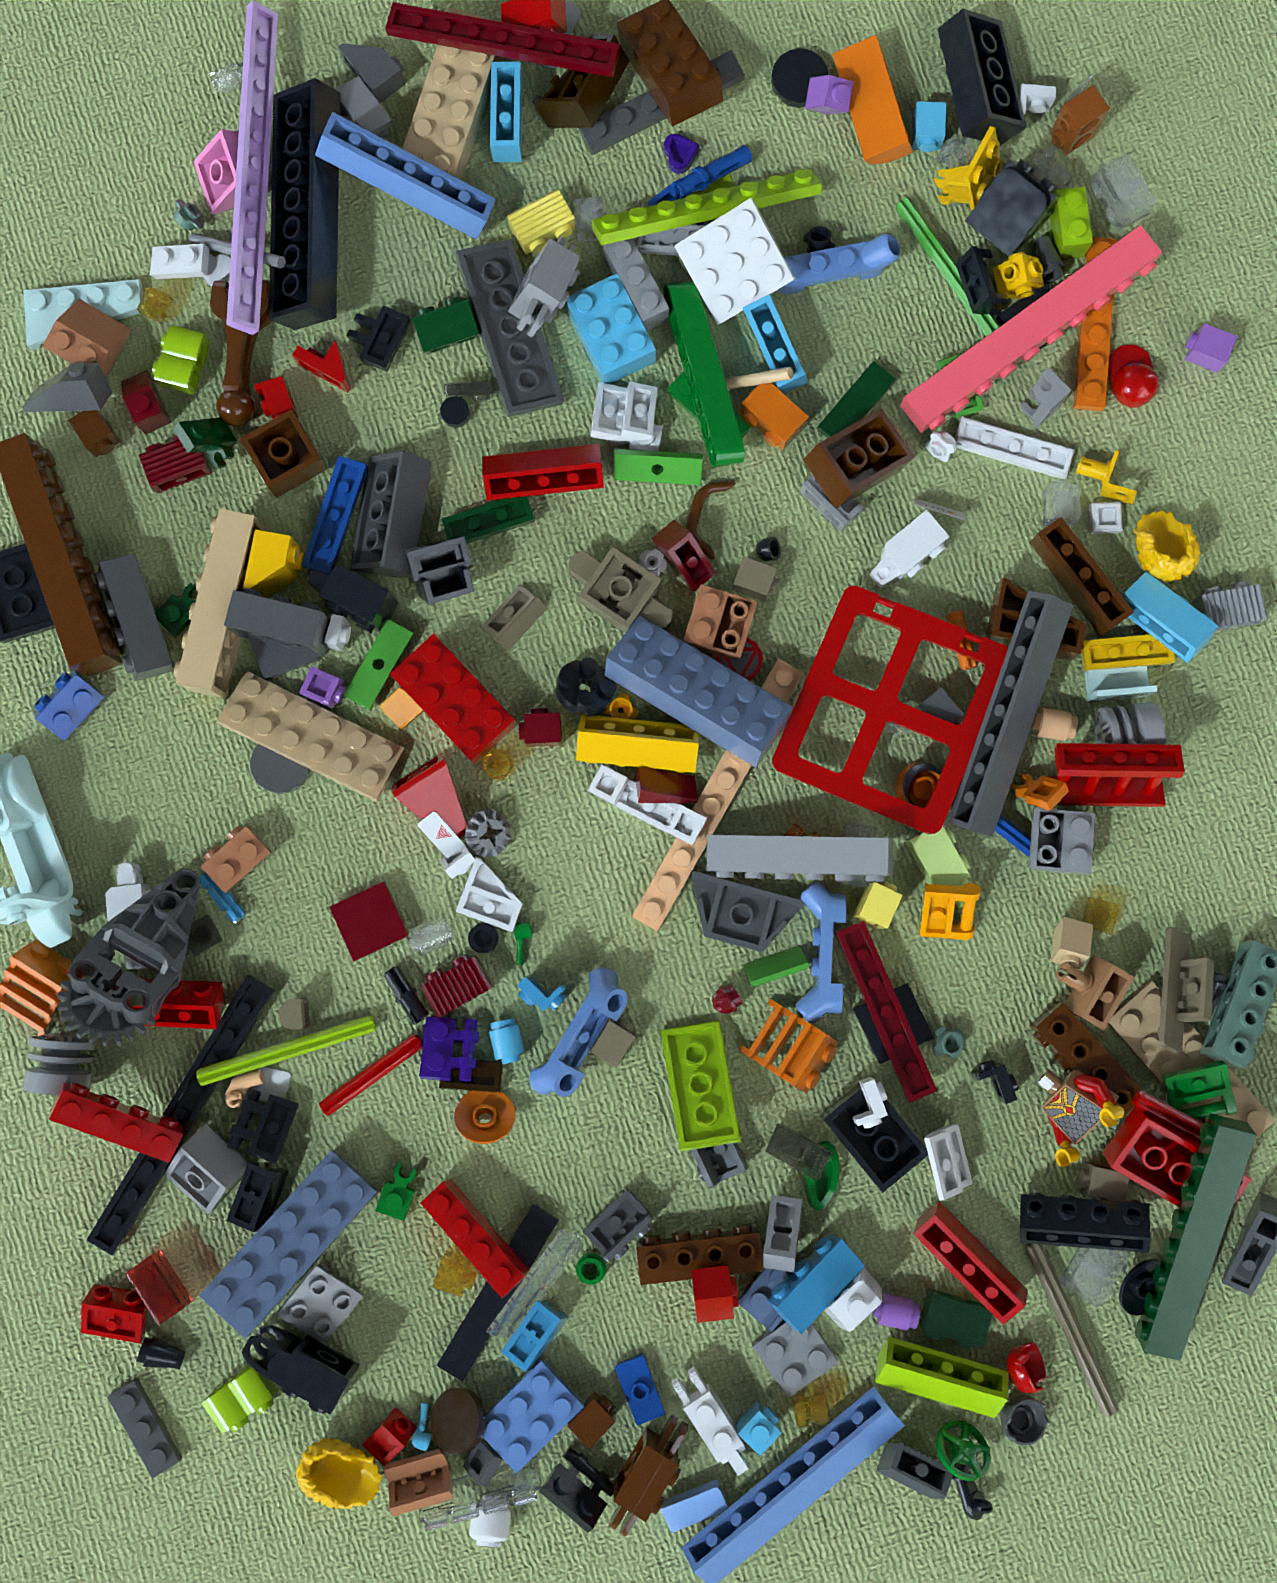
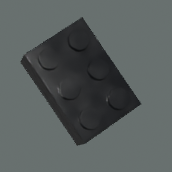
M858 1083L819 1116L883 1193L927 1157L928 1151L887 1100L883 1101L888 1115L881 1118L882 1123L870 1128H864L863 1125L857 1126L853 1116L870 1111L860 1083Z

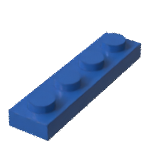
M338 456L302 562L304 569L318 570L330 575L332 569L335 568L368 470L367 464Z

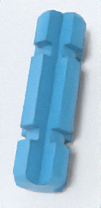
M206 872L200 876V884L204 889H209L208 894L222 911L227 912L226 916L232 923L238 922L245 916L246 911L240 904H236V898L230 891L224 893Z

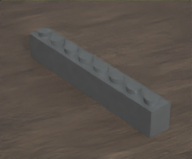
M1028 590L948 823L993 837L1074 605L1053 595Z

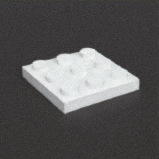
M753 198L743 202L674 246L717 325L743 311L742 307L773 293L795 279Z

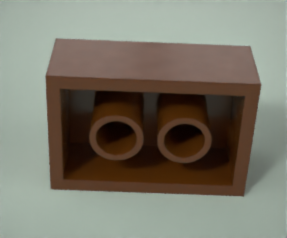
M881 408L818 443L803 461L836 509L898 473L915 456Z

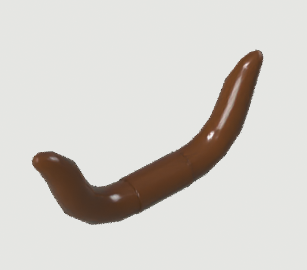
M735 481L708 483L697 491L691 503L686 529L692 533L703 553L712 560L715 558L712 548L697 533V525L703 503L710 494L725 492L735 485Z

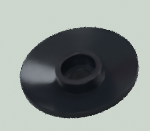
M1144 1260L1133 1267L1124 1278L1119 1291V1301L1121 1307L1127 1313L1135 1316L1144 1315L1145 1297L1148 1292L1151 1293L1154 1284V1269L1156 1265H1160L1161 1260Z

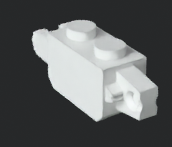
M124 862L118 865L119 867L116 871L118 872L117 887H110L105 894L108 921L151 891L150 885L143 884L142 870L138 864ZM124 955L127 969L147 968Z
M692 1367L688 1370L689 1378L697 1387V1391L689 1395L679 1378L673 1380L672 1385L683 1402L684 1411L717 1463L725 1464L729 1461L739 1476L749 1469L748 1463L741 1453L746 1449L743 1439L738 1435L736 1424L709 1383L705 1384L697 1370Z

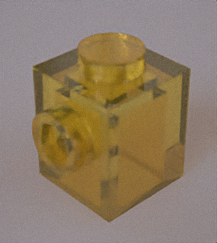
M447 1250L441 1259L432 1287L462 1297L466 1289H472L477 1271L472 1270L473 1264L466 1256Z

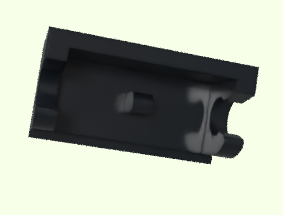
M972 246L956 263V267L972 313L998 315L1002 308L997 303H1008L1009 301L1006 294L995 293L986 262L983 259L992 258L991 251L989 249L977 248V246Z
M248 1162L226 1221L251 1232H257L273 1215L289 1171L283 1168L268 1167L269 1163Z

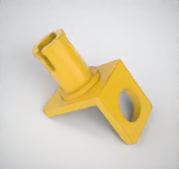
M1115 450L1112 460L1108 461V463L1081 456L1075 474L1101 480L1103 486L1100 496L1128 504L1134 503L1137 491L1109 483L1120 451Z

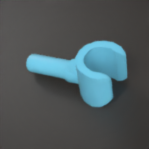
M421 1403L419 1422L412 1440L413 1446L423 1451L427 1450L433 1435L424 1431L428 1403Z

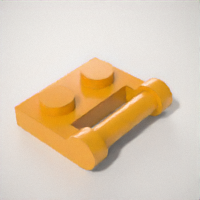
M967 883L963 886L925 884L920 936L961 940L972 939L975 933L973 919L976 901L980 898V886L975 883ZM955 901H964L961 922L952 924Z

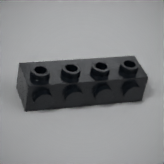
M1041 1193L1021 1194L1020 1243L1149 1253L1150 1203H1141L1137 1200L1110 1201L1102 1197L1082 1199L1071 1195L1054 1197L1045 1196Z

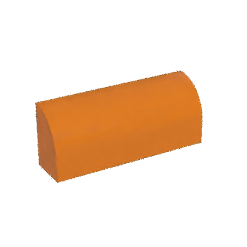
M877 35L833 53L839 78L853 81L849 111L865 162L869 164H883L914 153Z

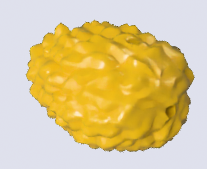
M1159 511L1148 515L1142 514L1141 519L1137 521V528L1133 529L1137 536L1136 550L1139 551L1138 560L1141 563L1142 569L1164 583L1180 580L1183 576L1190 575L1196 569L1201 555L1200 545L1196 540L1197 536L1193 533L1191 524L1178 522L1172 512L1166 514L1165 511Z
M323 1437L319 1442H313L311 1446H308L307 1450L302 1454V1459L296 1470L297 1484L300 1490L305 1493V1496L312 1498L314 1502L321 1501L322 1505H326L329 1508L334 1507L335 1509H350L353 1506L360 1505L367 1506L368 1501L375 1499L376 1493L380 1490V1481L383 1479V1476L379 1473L378 1465L374 1464L373 1456L367 1457L363 1451L353 1448L350 1443H342L341 1440L334 1438L325 1439Z

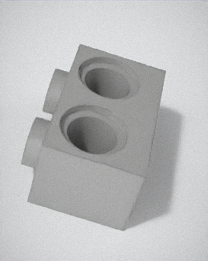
M777 1195L771 1196L763 1253V1268L788 1272L795 1271L802 1216V1199Z

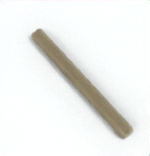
M1026 1244L1025 1250L1101 1413L1105 1417L1116 1414L1119 1411L1116 1401L1043 1245Z

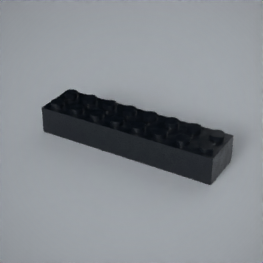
M316 78L273 95L270 253L283 256L285 258V265L283 268L270 266L269 320L293 330L337 318L339 168L315 156V153L332 112L340 116V92Z

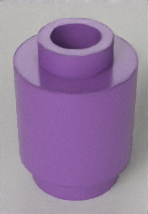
M882 1293V1303L872 1312V1315L877 1317L879 1325L908 1330L909 1328L916 1329L920 1316V1304L914 1303L911 1298Z

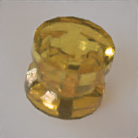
M145 287L143 292L145 298L143 302L138 304L137 311L152 320L165 322L167 318L166 309L172 305L173 299L158 289Z
M495 749L485 755L483 769L491 779L504 781L512 775L514 762L507 752Z

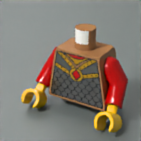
M1048 1069L1037 1082L1050 1093L1043 1103L1042 1109L1053 1128L1057 1145L1062 1148L1056 1151L1055 1154L1056 1162L1061 1167L1070 1166L1071 1162H1077L1080 1158L1078 1149L1070 1146L1072 1142L1076 1145L1100 1122L1105 1127L1117 1125V1119L1122 1118L1124 1115V1109L1121 1106H1114L1119 1096L1109 1090L1105 1081L1101 1078L1087 1075L1074 1069L1062 1080L1053 1071Z

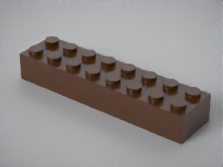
M22 433L0 441V473L68 666L91 677L123 665L120 655L123 654L122 647L117 645L110 628L113 627V622L111 618H108L100 602L104 599L101 590L99 591L97 584L93 582L91 574L94 573V569L87 556L84 557L81 548L84 546L83 538L80 532L74 529L72 520L75 519L73 510L69 503L64 501L62 493L65 492V487L60 477L56 476L53 470V466H56L55 459L51 451L44 449L38 440H33L26 433Z

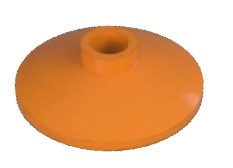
M470 1091L456 1105L454 1121L459 1133L467 1140L479 1144H489L504 1138L510 1132L515 1122V1108L511 1099L503 1092ZM483 1118L491 1120L487 1123L480 1122Z

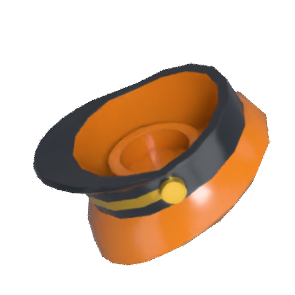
M916 762L908 765L899 773L896 779L895 791L897 798L920 808L927 807L941 771L936 766L925 762Z

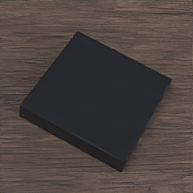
M908 983L894 988L918 1046L934 1039ZM865 1003L853 1008L852 1010L878 1064L888 1061L889 1058Z

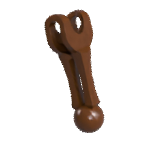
M217 280L212 285L210 307L213 313L225 325L227 360L222 384L224 392L217 399L216 411L224 423L239 427L247 424L254 415L255 407L250 391V370L254 345L259 332L251 335L226 325L229 283L226 280ZM262 280L259 331L271 323V320H269L270 280Z

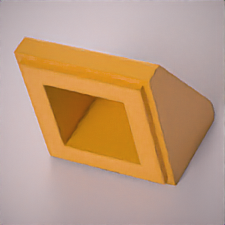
M399 687L379 706L401 730L423 712V709L402 687Z

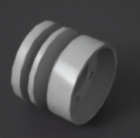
M1154 702L1132 704L1127 711L1121 705L1115 706L1113 709L1110 707L1099 708L1095 717L1096 744L1165 745L1164 723L1158 706Z
M47 1033L40 1036H29L28 1045L40 1047L42 1051L27 1052V1058L40 1061L41 1063L39 1067L25 1069L23 1091L58 1095L63 1082L68 1084L78 1083L90 1089L92 1073L78 1069L79 1064L94 1062V1056L82 1054L80 1051L94 1050L96 1041L91 1044L89 1039L83 1037L79 1039L76 1034Z

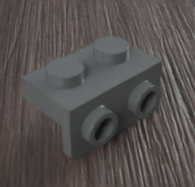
M738 1142L688 1150L689 1153L693 1154L697 1162L699 1177L702 1181L706 1182L709 1189L725 1179L745 1172L749 1168Z
M626 1188L583 1229V1233L603 1254L606 1262L612 1258L617 1261L630 1248L627 1243L635 1236L640 1239L651 1229L652 1214Z

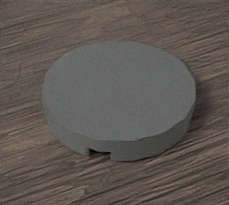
M260 744L255 747L250 759L251 773L255 781L265 790L276 794L291 793L300 788L311 770Z

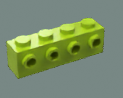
M888 1336L878 1354L875 1383L996 1418L1008 1400L1009 1373L1005 1370Z

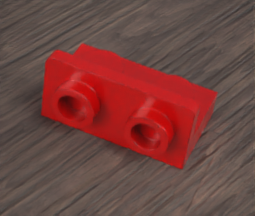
M94 1284L82 1302L81 1333L141 1344L145 1337L146 1311L152 1302V1294Z

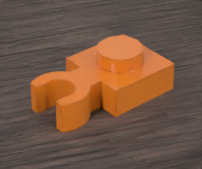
M1024 773L1020 776L1023 785H1011L1016 797H1025L1027 804L1049 811L1069 792L1065 782L1043 775L1036 781L1033 780L1030 774Z

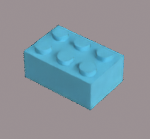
M618 273L568 296L565 302L566 312L602 383L611 384L656 363V349Z

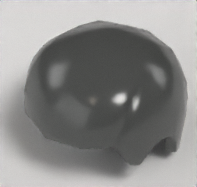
M1027 1395L1014 1396L1008 1400L1001 1410L1000 1417L1001 1426L1007 1438L1022 1446L1035 1444L1041 1439L1049 1423L1044 1410L1045 1405Z

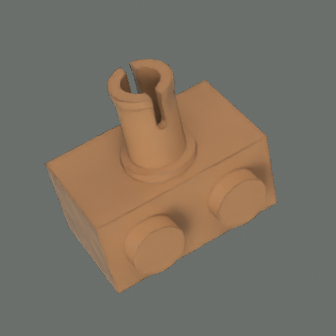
M1095 955L1091 957L1083 972L1067 962L1061 964L1059 968L1066 971L1068 975L1057 970L1056 978L1073 988L1065 1005L1072 1013L1105 1030L1135 977Z

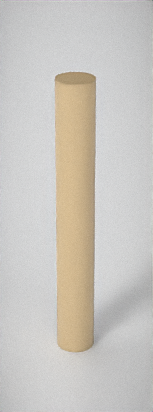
M791 367L724 379L727 389L731 390L789 380L793 378L794 373Z

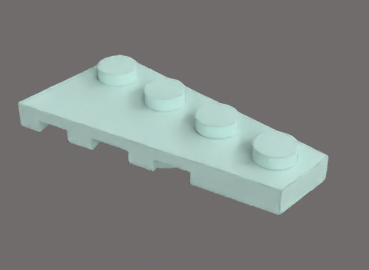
M139 279L23 290L27 347L30 350L41 347L40 344L45 342L55 321L78 299L83 300L117 321L144 312L143 289Z

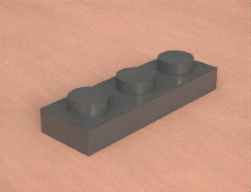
M135 1378L107 1396L152 1478L181 1461L182 1456L138 1378Z

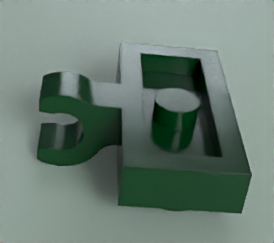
M219 417L181 421L173 428L188 453L206 451L215 468L226 467L223 458L230 459L234 457V452L231 448L237 440L229 426Z

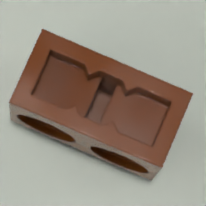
M1094 85L1064 103L1050 131L1054 144L1061 148L1065 155L1093 139L1110 110V107Z

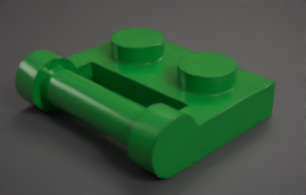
M1223 1060L1162 1074L1168 1104L1194 1119L1209 1117L1210 1113L1216 1115L1225 1113L1227 1116L1237 1113L1227 1064ZM1221 1096V1101L1183 1110L1181 1108L1183 1104Z

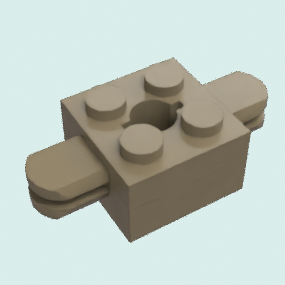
M614 547L610 549L603 561H600L586 551H579L571 557L569 561L570 574L577 581L585 585L578 595L581 604L624 633L628 631L639 615L663 630L670 627L672 622L670 607L655 598L662 588V579Z

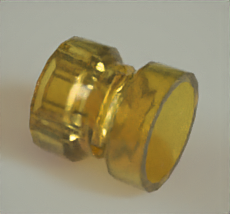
M824 1392L814 1393L811 1397H805L802 1394L793 1395L797 1428L807 1427L809 1423H817L818 1425L828 1424Z

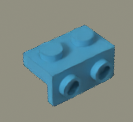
M530 975L525 976L517 985L521 989L518 995L529 1006L536 1004L542 1011L547 1010L549 1007L552 1010L556 1009L567 997L563 993L568 988L564 983L551 995Z

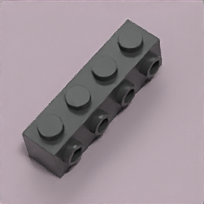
M135 554L99 562L98 572L94 573L95 581L99 591H105L107 600L104 601L105 611L108 618H114L117 628H113V634L117 645H123L126 656H122V660L127 674L132 673L134 681L169 673L172 662Z

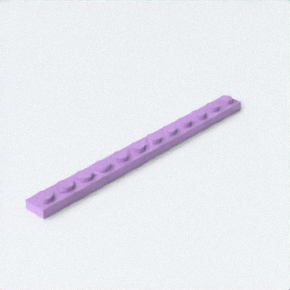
M254 0L247 5L226 322V325L251 335L259 332L278 24V14Z

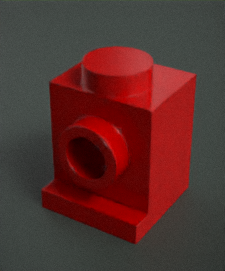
M283 376L254 385L255 390L262 398L260 402L266 417L271 416L272 419H275L292 409L296 417L299 418L289 386Z

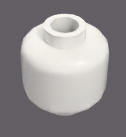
M486 1497L483 1498L482 1504H476L472 1507L469 1535L476 1540V1545L501 1547V1541L507 1540L510 1535V1508L501 1505L500 1498Z

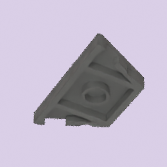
M692 871L691 876L703 935L707 938L763 952L804 906V902L799 899Z

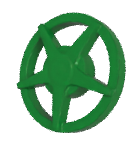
M953 1420L941 1427L936 1437V1449L945 1468L955 1477L965 1481H974L981 1478L988 1471L991 1462L990 1446H988L983 1435L974 1426L967 1423V1421ZM952 1427L961 1428V1436L956 1438L947 1433L946 1430ZM969 1433L974 1436L979 1445L974 1444L969 1439ZM943 1439L951 1444L950 1452L953 1457L951 1461L945 1453ZM977 1453H983V1466L981 1470L975 1459ZM957 1462L963 1465L968 1464L974 1474L962 1472L954 1465Z

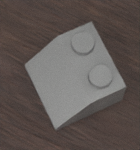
M205 1124L180 1147L164 1175L209 1215L243 1177L248 1162L239 1151L228 1148V1144L223 1140L222 1136Z

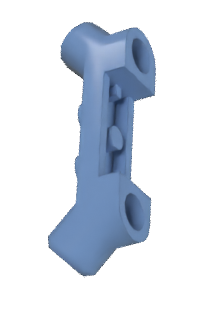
M884 233L871 241L795 256H784L795 279L777 291L783 294L803 292L806 286L857 276L860 277V280L877 277L884 271L887 265L899 259L900 247L898 241L893 235Z
M814 881L800 895V900L818 918V928H813L812 945L817 946V958H812L811 976H816V985L796 1003V1009L809 1023H816L825 1013L841 1014L843 1004V984L831 983L833 923H846V894L831 893L820 881Z
M599 967L589 973V993L548 1062L531 1070L529 1077L530 1085L539 1094L547 1095L555 1092L561 1097H566L574 1093L585 1076L579 1068L608 1019L611 1018L618 1021L624 1011L628 997L626 992L618 987V975L613 970Z

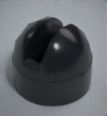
M764 538L756 545L755 551L759 559L768 562L779 559L781 549L777 538Z

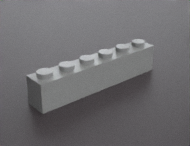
M707 835L706 871H716V877L734 878V872H745V878L763 879V873H775V879H793V873H804L805 880H823V874H835V880L853 881L854 875H866L865 881L884 882V875L893 876V839Z

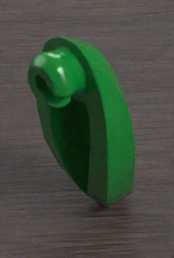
M822 1141L812 1148L804 1167L805 1195L810 1207L817 1211L822 1210L831 1200L839 1178V1156L835 1146L828 1141Z

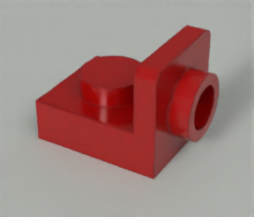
M394 1408L386 1419L366 1438L362 1446L384 1466L405 1447L417 1427L398 1408Z

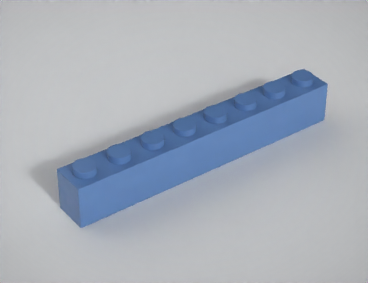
M873 1386L682 1546L681 1549L693 1572L706 1583H719L905 1426L881 1393Z

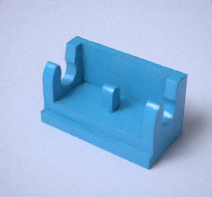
M537 1300L501 1351L502 1354L524 1372L530 1370L539 1361L569 1317L562 1311L557 1312L550 1307L551 1303L546 1300L541 1302Z

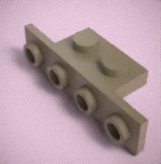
M1167 927L1166 939L1164 941L1165 958L1162 970L1163 987L1160 999L1161 1016L1158 1037L1160 1046L1176 1053H1181L1184 1022L1211 1021L1215 961L1209 958L1188 960L1189 934L1175 927Z

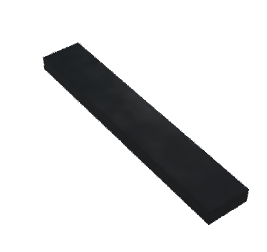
M534 1203L509 1243L510 1248L529 1270L559 1221L557 1217ZM486 1281L436 1366L463 1382L522 1281L503 1298Z

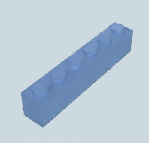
M332 112L315 156L476 240L486 224L496 198Z

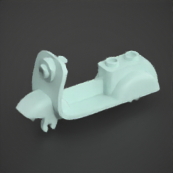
M10 753L1 754L0 838L18 887L13 885L7 889L6 887L0 888V924L15 925L27 920L32 932L39 941L52 948L71 938L72 925L70 917L76 918L80 916L82 910L74 908L78 904V900L71 897L73 894L71 873L28 759L22 754L14 758Z

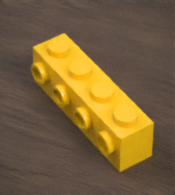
M581 714L578 728L576 761H585L592 764H614L621 767H647L673 770L680 773H695L700 733L682 724Z

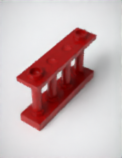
M1057 743L1054 748L1057 776L1046 777L1065 782L1069 790L1057 805L1164 807L1166 802L1162 779L1182 778L1185 768L1181 745Z

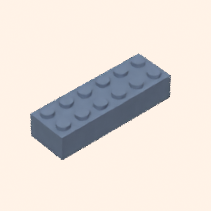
M640 615L606 658V677L755 768L787 725L793 708Z
M331 1150L199 1296L246 1339L379 1190L339 1153Z

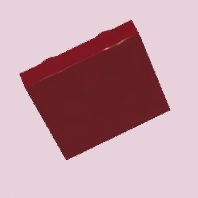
M385 881L329 906L353 962L410 936Z

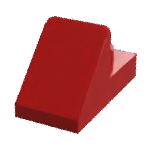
M336 340L332 343L325 357L313 348L309 347L308 350H305L300 346L296 347L292 356L298 366L347 393L349 392L351 387L342 352Z

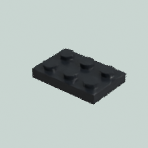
M26 544L0 551V642L7 643L55 629Z

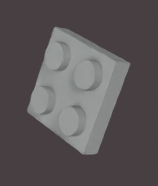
M783 1321L772 1332H767L752 1343V1347L788 1399L838 1363L837 1358L813 1324L800 1334Z

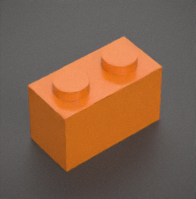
M772 383L758 385L741 403L740 413L742 414V419L750 427L754 428L756 426L763 433V438L772 447L778 446L782 451L806 427L809 419L806 413Z

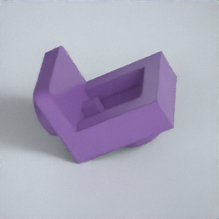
M311 666L299 693L334 709L336 703L340 704L344 698L343 695L346 691L344 685L346 682L336 675L333 676Z

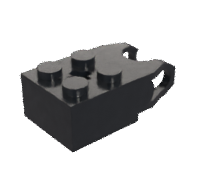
M273 1325L261 1326L256 1335L248 1339L241 1352L249 1366L262 1376L281 1386L283 1393L292 1398H302L309 1402L308 1405L312 1410L321 1414L326 1412L331 1415L360 1366L359 1363L319 1342L308 1334L304 1339H301L293 1333ZM270 1332L275 1335L276 1340L262 1334ZM252 1344L259 1356L264 1359L257 1360L251 1356L250 1347Z

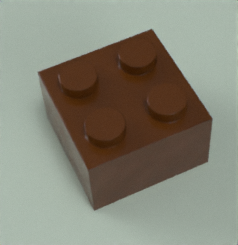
M292 409L240 438L268 489L276 498L327 470Z

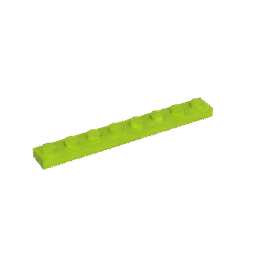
M799 169L795 173L782 176L774 175L768 179L744 182L739 186L730 188H718L713 192L700 195L692 194L686 198L674 201H662L657 205L644 208L636 207L630 211L618 214H606L601 218L592 219V228L600 244L606 245L717 219L750 198H753L759 209L822 194V183L811 169Z

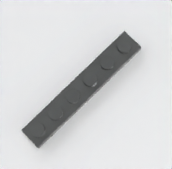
M732 50L710 60L721 75L722 91L744 80L745 74ZM648 91L601 114L593 128H579V132L591 155H594L667 118Z

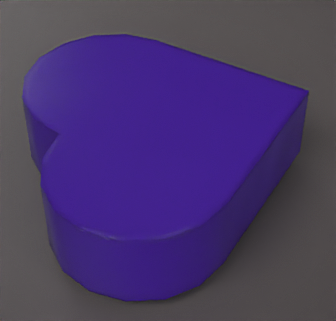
M679 134L667 136L664 141V153L668 157L670 170L677 174L686 172L696 157L700 145Z

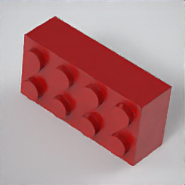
M434 633L390 673L394 680L474 765L518 725L515 719Z
M1134 1107L1104 1149L1103 1154L1112 1169L1179 1207L1182 1199V1184L1185 1180L1188 1181L1191 1172V1157L1194 1152L1198 1151L1200 1142ZM1244 1171L1234 1204L1252 1180L1246 1171Z

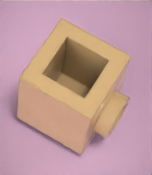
M1063 917L1054 929L1050 962L1060 965L1067 962L1074 968L1080 969L1090 957L1093 924Z

